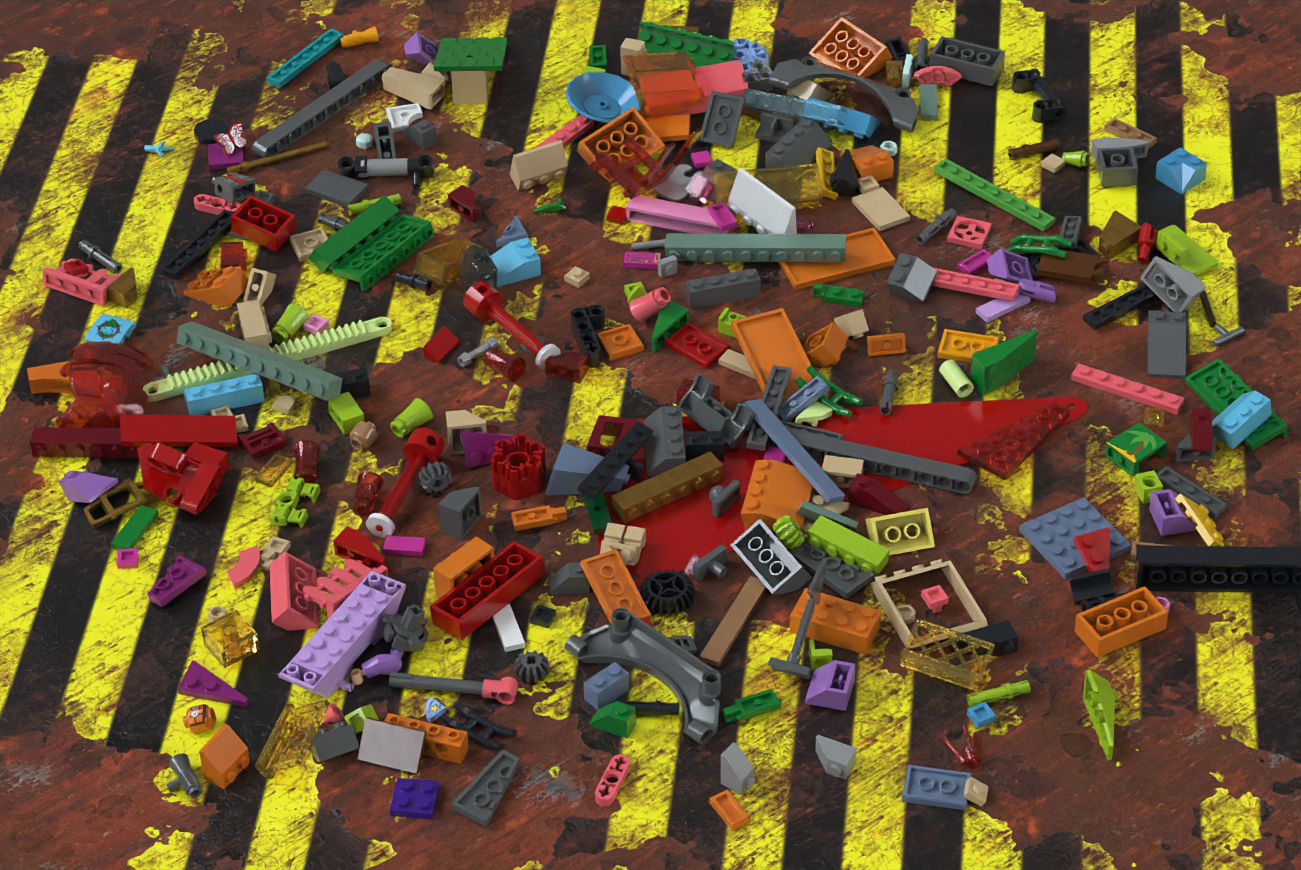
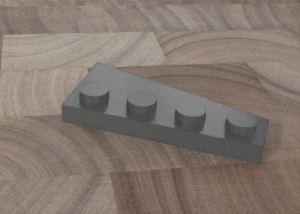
M805 542L790 551L801 566L814 576L822 559L827 558L823 582L845 599L875 580L874 573L870 571L867 573L863 572L859 566L854 564L852 566L842 562L843 559L836 556H827L825 551Z
M502 749L451 803L452 809L487 827L520 765V758Z

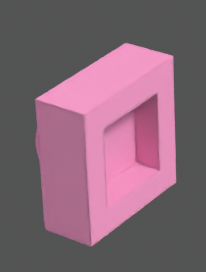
M313 314L303 324V330L315 335L317 332L322 333L329 326V320Z

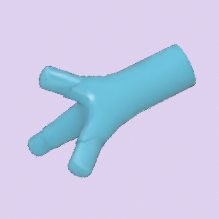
M162 141L158 145H145L144 149L145 152H156L161 157H164L162 151L173 150V147H165V141Z

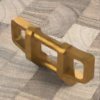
M128 478L123 481L124 483L108 489L96 498L95 502L85 507L84 515L91 527L97 528L117 519V516L140 507V505L147 506L161 499L155 495L144 498L140 489H144L143 481L135 483L132 479ZM125 490L131 492L135 501L113 509L107 499ZM102 506L106 516L94 520L90 512Z

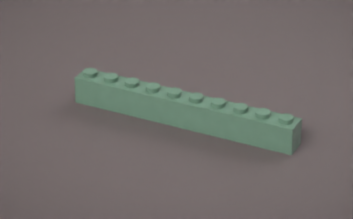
M667 233L665 241V257L674 255L677 261L846 262L847 250L846 234Z
M193 321L178 326L177 344L326 401L340 396L341 377Z

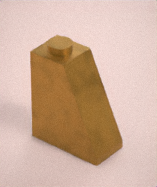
M1115 210L1099 237L1098 251L1113 259L1138 243L1141 226Z

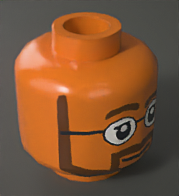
M206 704L190 707L186 712V716L183 717L184 725L195 734L210 731L216 723L215 711Z

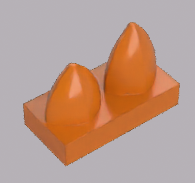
M895 333L867 336L868 355L906 353L905 334Z

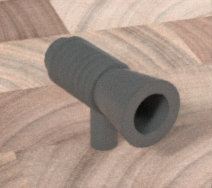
M181 753L172 757L169 761V767L178 778L167 784L170 792L182 786L185 793L191 798L199 797L202 793V786L191 769L188 755Z

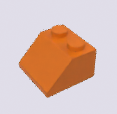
M834 322L808 336L803 349L811 365L825 368L830 364H836L841 358V352L846 347L845 344L848 336Z
M224 724L199 751L204 780L223 789L232 783L236 776L250 762L248 747L227 724Z

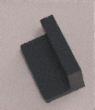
M1109 568L1069 577L1075 605L1081 604V601L1084 599L1093 600L1100 595L1105 597L1115 595Z

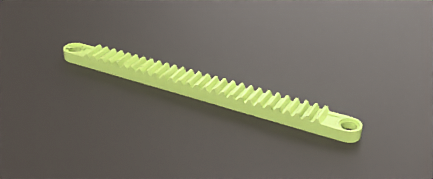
M378 317L364 322L359 320L357 324L352 322L350 326L345 324L343 328L338 326L336 330L331 328L329 332L324 330L322 334L317 332L315 336L310 334L308 338L303 336L301 340L296 338L294 342L289 340L287 344L282 342L280 346L275 344L273 348L270 346L269 348L272 352L298 361L388 335L392 331V322L387 317ZM218 360L217 364L211 362L210 366L204 364L203 368L197 366L195 370L190 368L188 372L183 370L181 374L176 372L174 376L169 374L165 379L146 384L143 387L144 399L148 402H156L183 394L184 389L253 374V372ZM150 391H157L156 393L149 394Z

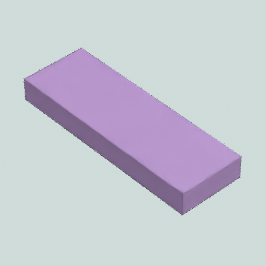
M1018 292L1014 302L996 298L977 307L976 314L988 323L1030 303L1031 297L1024 296Z

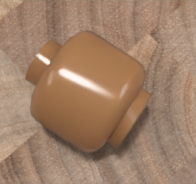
M369 421L358 422L349 434L350 442L359 450L370 448L378 437L376 426Z

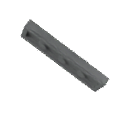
M1166 466L1156 473L1163 487L1171 489L1177 494L1181 493L1198 505H1204L1208 509L1210 517L1215 519L1227 510L1228 504Z

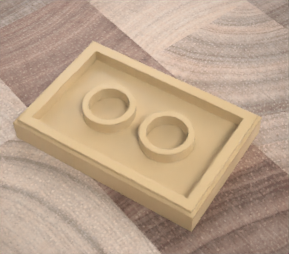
M883 187L852 197V203L879 232L910 221V215Z

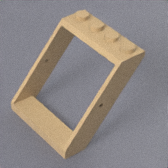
M942 559L930 562L931 566L924 568L923 564L912 567L913 571L906 573L905 569L893 572V577L887 578L885 574L875 577V582L869 583L906 649L988 626L984 614L951 561L942 562ZM941 567L974 622L914 638L882 584Z

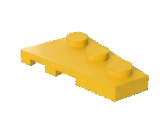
M1180 493L1175 500L1178 504L1186 507L1185 514L1197 525L1196 529L1208 546H1224L1222 542L1224 539L1216 531L1214 521L1209 518L1208 509Z

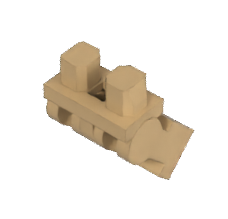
M608 523L604 540L601 543L600 554L617 549L624 564L635 566L646 543L645 528L628 526L625 531V525Z

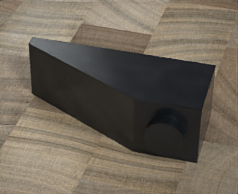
M846 149L830 176L829 182L833 192L851 197L859 182L850 150Z
M1008 620L951 637L952 653L1002 656L1016 652L1018 648V636Z

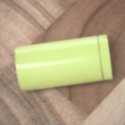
M954 360L945 361L939 369L942 376L959 397L963 398L970 395L974 389L972 382Z

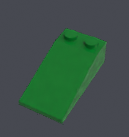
M1035 329L972 354L970 381L982 395L998 390L1032 363L1036 355L1038 331Z

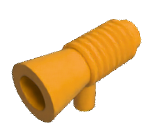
M374 26L363 32L354 30L352 34L344 35L343 38H340L342 48H350L363 45L364 43L379 42V37Z

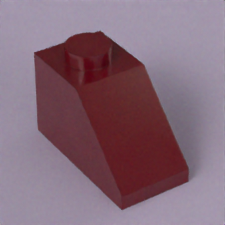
M461 185L448 194L449 209L474 223L476 222L475 191Z
M1191 408L1188 426L1192 452H1212L1211 410Z

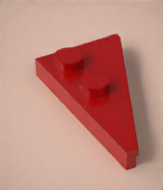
M1109 527L1074 537L1073 542L1089 572L1109 568Z

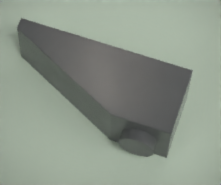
M391 122L374 124L378 159L396 158Z

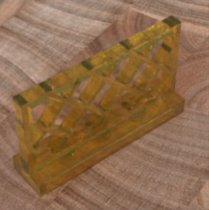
M916 618L905 648L901 652L899 665L978 692L995 644ZM918 627L927 628L929 634L920 637L917 632ZM945 634L949 640L939 644L936 636ZM933 638L936 645L926 649L922 641ZM960 640L966 641L969 647L959 650L955 642ZM919 643L922 651L917 653L909 651L910 646ZM952 644L956 652L945 655L942 647ZM984 647L988 649V652L979 657L975 649ZM938 649L942 657L938 659L931 658L929 653ZM972 651L975 659L965 662L962 654ZM958 656L962 664L957 666L951 665L948 659ZM978 662L981 670L978 674L970 671L968 666Z
M327 699L297 708L292 703L284 706L255 764V767L267 780L273 779L277 771L301 764L330 705Z

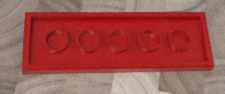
M120 414L121 446H143L147 443L152 445L161 443L168 447H190L196 442L209 447H237L236 417Z

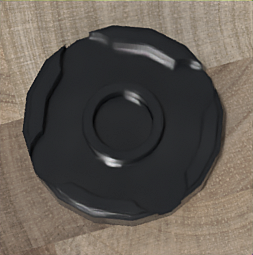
M218 119L204 120L199 122L194 128L195 139L203 144H209V142L216 144L214 135L220 133L227 134L228 132L227 124Z

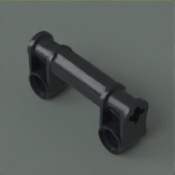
M1038 69L1014 73L1012 82L1013 92L1021 94L1035 91L1041 99L1035 101L1033 105L1032 120L1034 122L1043 123L1060 120L1066 115V109L1061 106L1060 100L1056 97L1046 80L1040 76Z

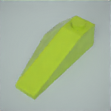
M1086 670L1083 701L1106 758L1109 761L1112 760L1114 747L1116 691L1111 688L1108 680L1091 670Z

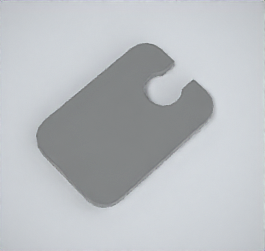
M686 164L678 165L653 186V192L672 202H681L694 192V188L703 172L699 170L694 177H686L685 174L692 171V167Z

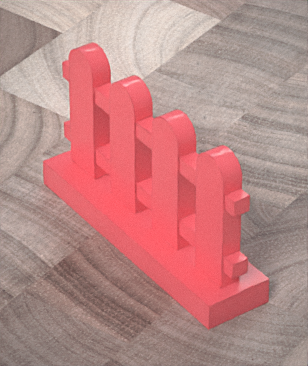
M77 259L63 261L57 269L49 267L43 269L44 286L101 306L107 304V286L121 276V274H115L110 277L106 269L93 271V265L86 264L89 273L72 276L64 269V263Z
M347 559L344 561V570L340 568L331 569L330 579L327 577L317 578L316 588L313 586L303 587L304 599L318 603L322 609L326 607L327 617L330 618L371 571L388 577V568L381 565L378 568L374 567L371 569L363 565L361 560Z

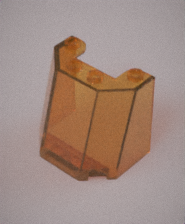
M686 51L623 56L643 119L646 122L703 104L702 97H704L702 87L697 85L694 76L697 74L692 57H688Z

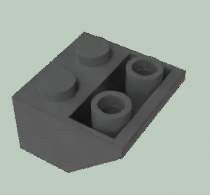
M345 721L329 724V729L327 730L325 728L312 730L309 732L310 736L304 737L316 762H321L360 748L352 724H345Z

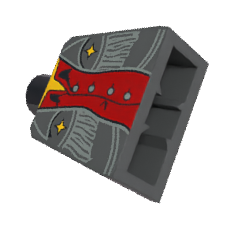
M230 172L222 176L215 175L212 179V184L215 185V195L230 203L246 199L249 195H255V178Z

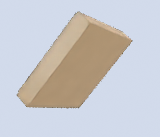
M323 227L289 236V242L300 262L310 260L309 256L313 250L328 239Z

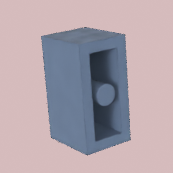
M616 662L612 663L584 682V700L597 710L608 705L629 690V673Z

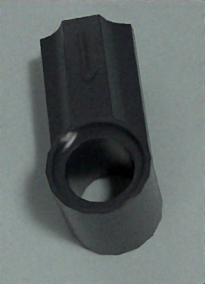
M331 61L326 66L328 85L331 90L346 78L345 74L342 73L340 64L336 63V61Z

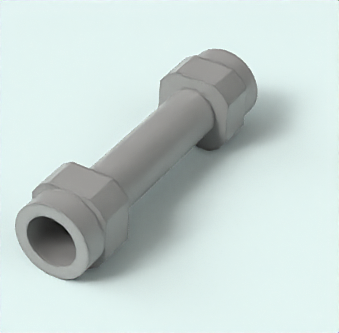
M495 337L488 338L482 346L470 353L464 352L457 358L458 363L462 367L468 366L474 358L484 352L495 350L499 346Z

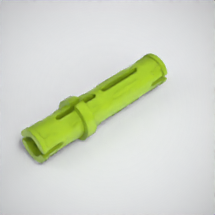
M399 193L387 196L394 205H401ZM380 198L369 201L365 199L360 203L349 204V215L362 213Z
M1028 680L1013 684L1005 683L1004 686L968 694V705L971 708L983 702L991 703L1002 699H1013L1014 696L1030 693V684Z

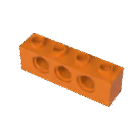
M388 713L384 720L427 731L423 755L462 764L469 749L466 731Z

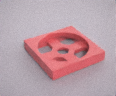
M957 216L947 237V242L982 249L991 230L992 223ZM960 224L969 226L968 229L965 230L958 228ZM976 228L984 229L985 233H978L975 230Z

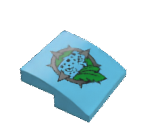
M103 313L90 328L85 341L119 351L125 338H130L136 322Z

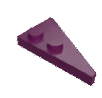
M193 660L178 687V694L246 708L248 706L247 697Z

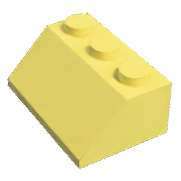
M928 508L865 519L869 540L889 549V555L935 547Z

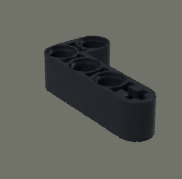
M601 305L575 308L570 313L571 330L585 365L589 368H596L601 364V348L594 330L605 326V308Z

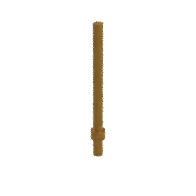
M324 141L250 162H239V165L227 167V173L246 172L254 167L325 149L327 145Z

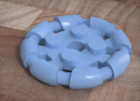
M734 39L732 41L736 47L733 61H741L745 74L752 73V63L756 60L765 61L768 65L769 55L761 44L755 41L750 42L748 39Z

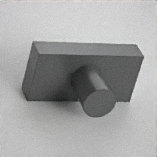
M721 544L693 564V579L700 582L712 572L718 577L723 578L728 571L724 566L727 563V548Z

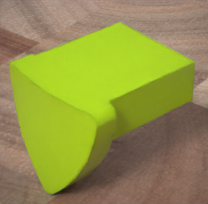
M642 282L624 285L628 304H630L631 300L648 294Z

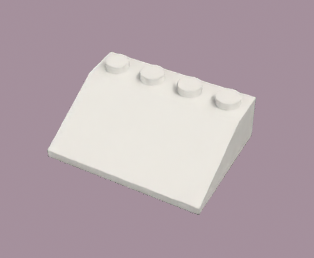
M740 168L728 199L731 213L739 215L747 225L755 227L759 234H797L795 207Z

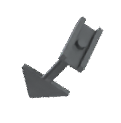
M827 558L822 559L807 590L810 599L806 604L792 651L789 653L787 661L770 657L768 665L772 666V670L811 680L812 670L809 667L799 665L800 652L815 604L819 605Z

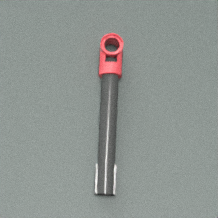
M390 672L389 686L477 694L482 695L483 698L497 699L500 703L506 705L512 704L515 701L519 685L518 681L513 677H504L501 681L490 679L473 681Z

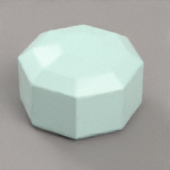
M362 133L357 136L356 145L360 149H368L373 145V137L370 134Z
M884 141L880 145V149L887 151L890 156H894L897 153L898 147L895 142Z

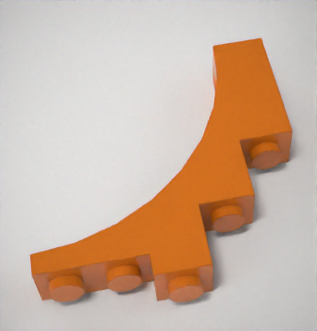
M72 360L27 368L31 394L65 393L86 398L104 409L113 420L115 428H120V414L125 415L124 409L120 410V408H123V403H126L125 395H128L127 384L122 383L121 377L102 380V375L98 376L97 369L78 372L77 367L73 368Z

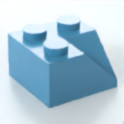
M1180 147L1157 162L1155 179L1183 194L1205 180L1207 162Z

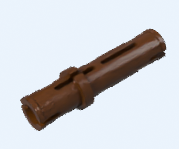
M1053 139L1032 145L1024 144L1022 147L1008 149V156L1010 160L1020 157L1028 158L1030 155L1058 150L1060 143L1058 139Z

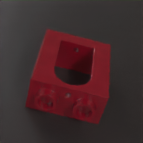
M599 415L587 444V451L605 457L616 444L612 446L600 444L601 436L619 437V442L636 423V419Z

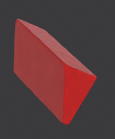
M443 326L424 345V357L440 363L459 344L460 340Z

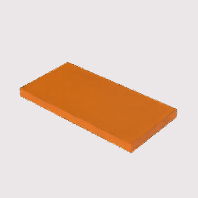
M870 228L846 234V262L781 261L778 264L793 288L799 290L814 286V284H822L893 266L896 263V259L876 229Z
M783 308L731 321L732 330L763 393L773 365L792 368V374L782 403L800 390V387L794 382L799 376L806 383L813 379L806 371L811 363Z

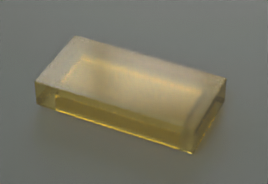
M275 453L257 473L255 482L272 488L292 465V459Z

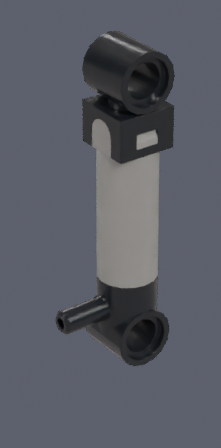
M421 155L418 158L368 159L367 156H355V162L350 156H343L337 163L340 175L349 178L356 176V180H366L368 176L413 175V187L415 188L420 186V177L430 178L435 171L433 159L429 155Z

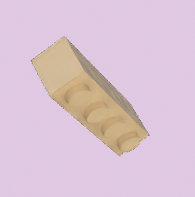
M259 300L237 303L244 341L270 350L269 343H272L264 306H260Z

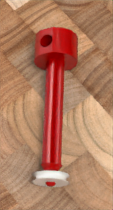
M480 281L468 289L463 299L464 308L479 321L486 322L494 319L535 355V363L540 369L548 370L558 362L561 354L560 349L554 344H543L502 308L504 304L503 295L486 281Z
M417 428L409 437L403 448V456L407 461L406 466L379 513L369 515L366 521V527L373 535L380 538H386V535L392 536L395 530L393 518L420 470H422V467H427L428 462L430 464H434L435 461L438 462L445 449V442L433 430Z

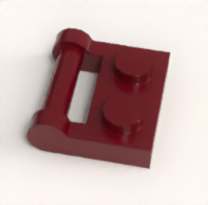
M273 422L247 435L237 436L240 446L244 447L252 459L287 445L286 438Z

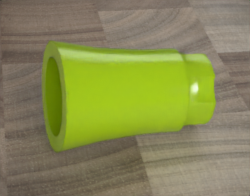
M289 304L284 314L273 327L271 332L272 339L279 344L289 340L309 319L306 311L296 304Z
M415 398L390 424V428L398 438H403L420 425L433 418L432 411L423 400Z

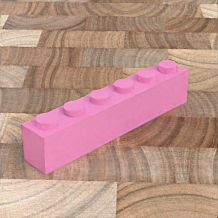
M632 194L626 206V221L692 234H731L733 231L731 229L721 232L708 212V208Z

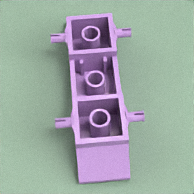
M371 571L278 674L279 678L325 698H329L333 692L340 688L351 692L354 684L345 681L346 677L351 673V665L370 644L375 646L383 638V631L387 624L382 621L385 613L390 615L397 614L406 584Z

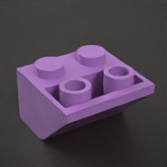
M1171 489L1151 492L1149 510L1161 536L1197 531V525L1185 514L1186 507L1178 504L1175 500L1179 494Z
M834 660L814 670L805 704L846 711L855 681V664Z

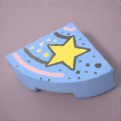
M431 696L425 704V714L427 720L432 723L446 712V707Z

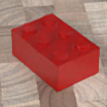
M251 195L231 216V232L276 252L296 230L294 214Z

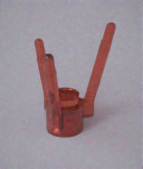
M965 723L962 724L968 747L963 749L962 756L944 735L940 736L946 746L959 760L961 766L966 765L967 768L972 769L982 763L983 759L980 753L978 735L976 732L973 733L974 748Z

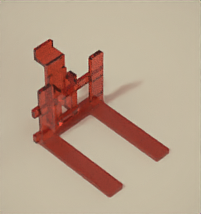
M699 128L691 134L666 170L661 165L676 144L674 142L667 145L658 158L654 160L632 137L627 139L624 144L636 157L621 164L611 155L607 156L602 152L595 157L596 161L591 163L590 167L596 173L606 169L608 172L604 175L607 179L614 178L625 189L622 194L632 200L667 181L703 132V129ZM643 163L649 169L645 176L635 167L636 165Z

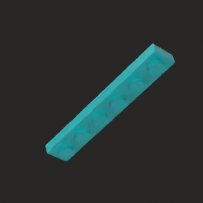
M329 29L267 76V83L281 88L340 43V38H343L344 34L334 29Z

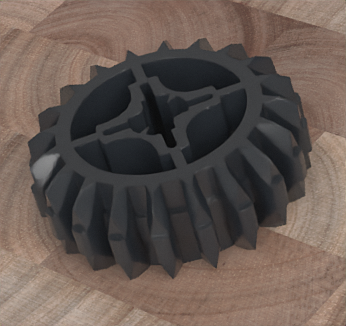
M665 569L662 572L657 570L656 574L651 572L650 576L645 577L641 585L640 594L648 610H652L653 614L659 612L661 616L663 614L670 616L672 613L678 615L679 611L685 612L686 608H690L694 600L695 588L692 580L688 578V575H683L682 571L675 572V569L672 571Z

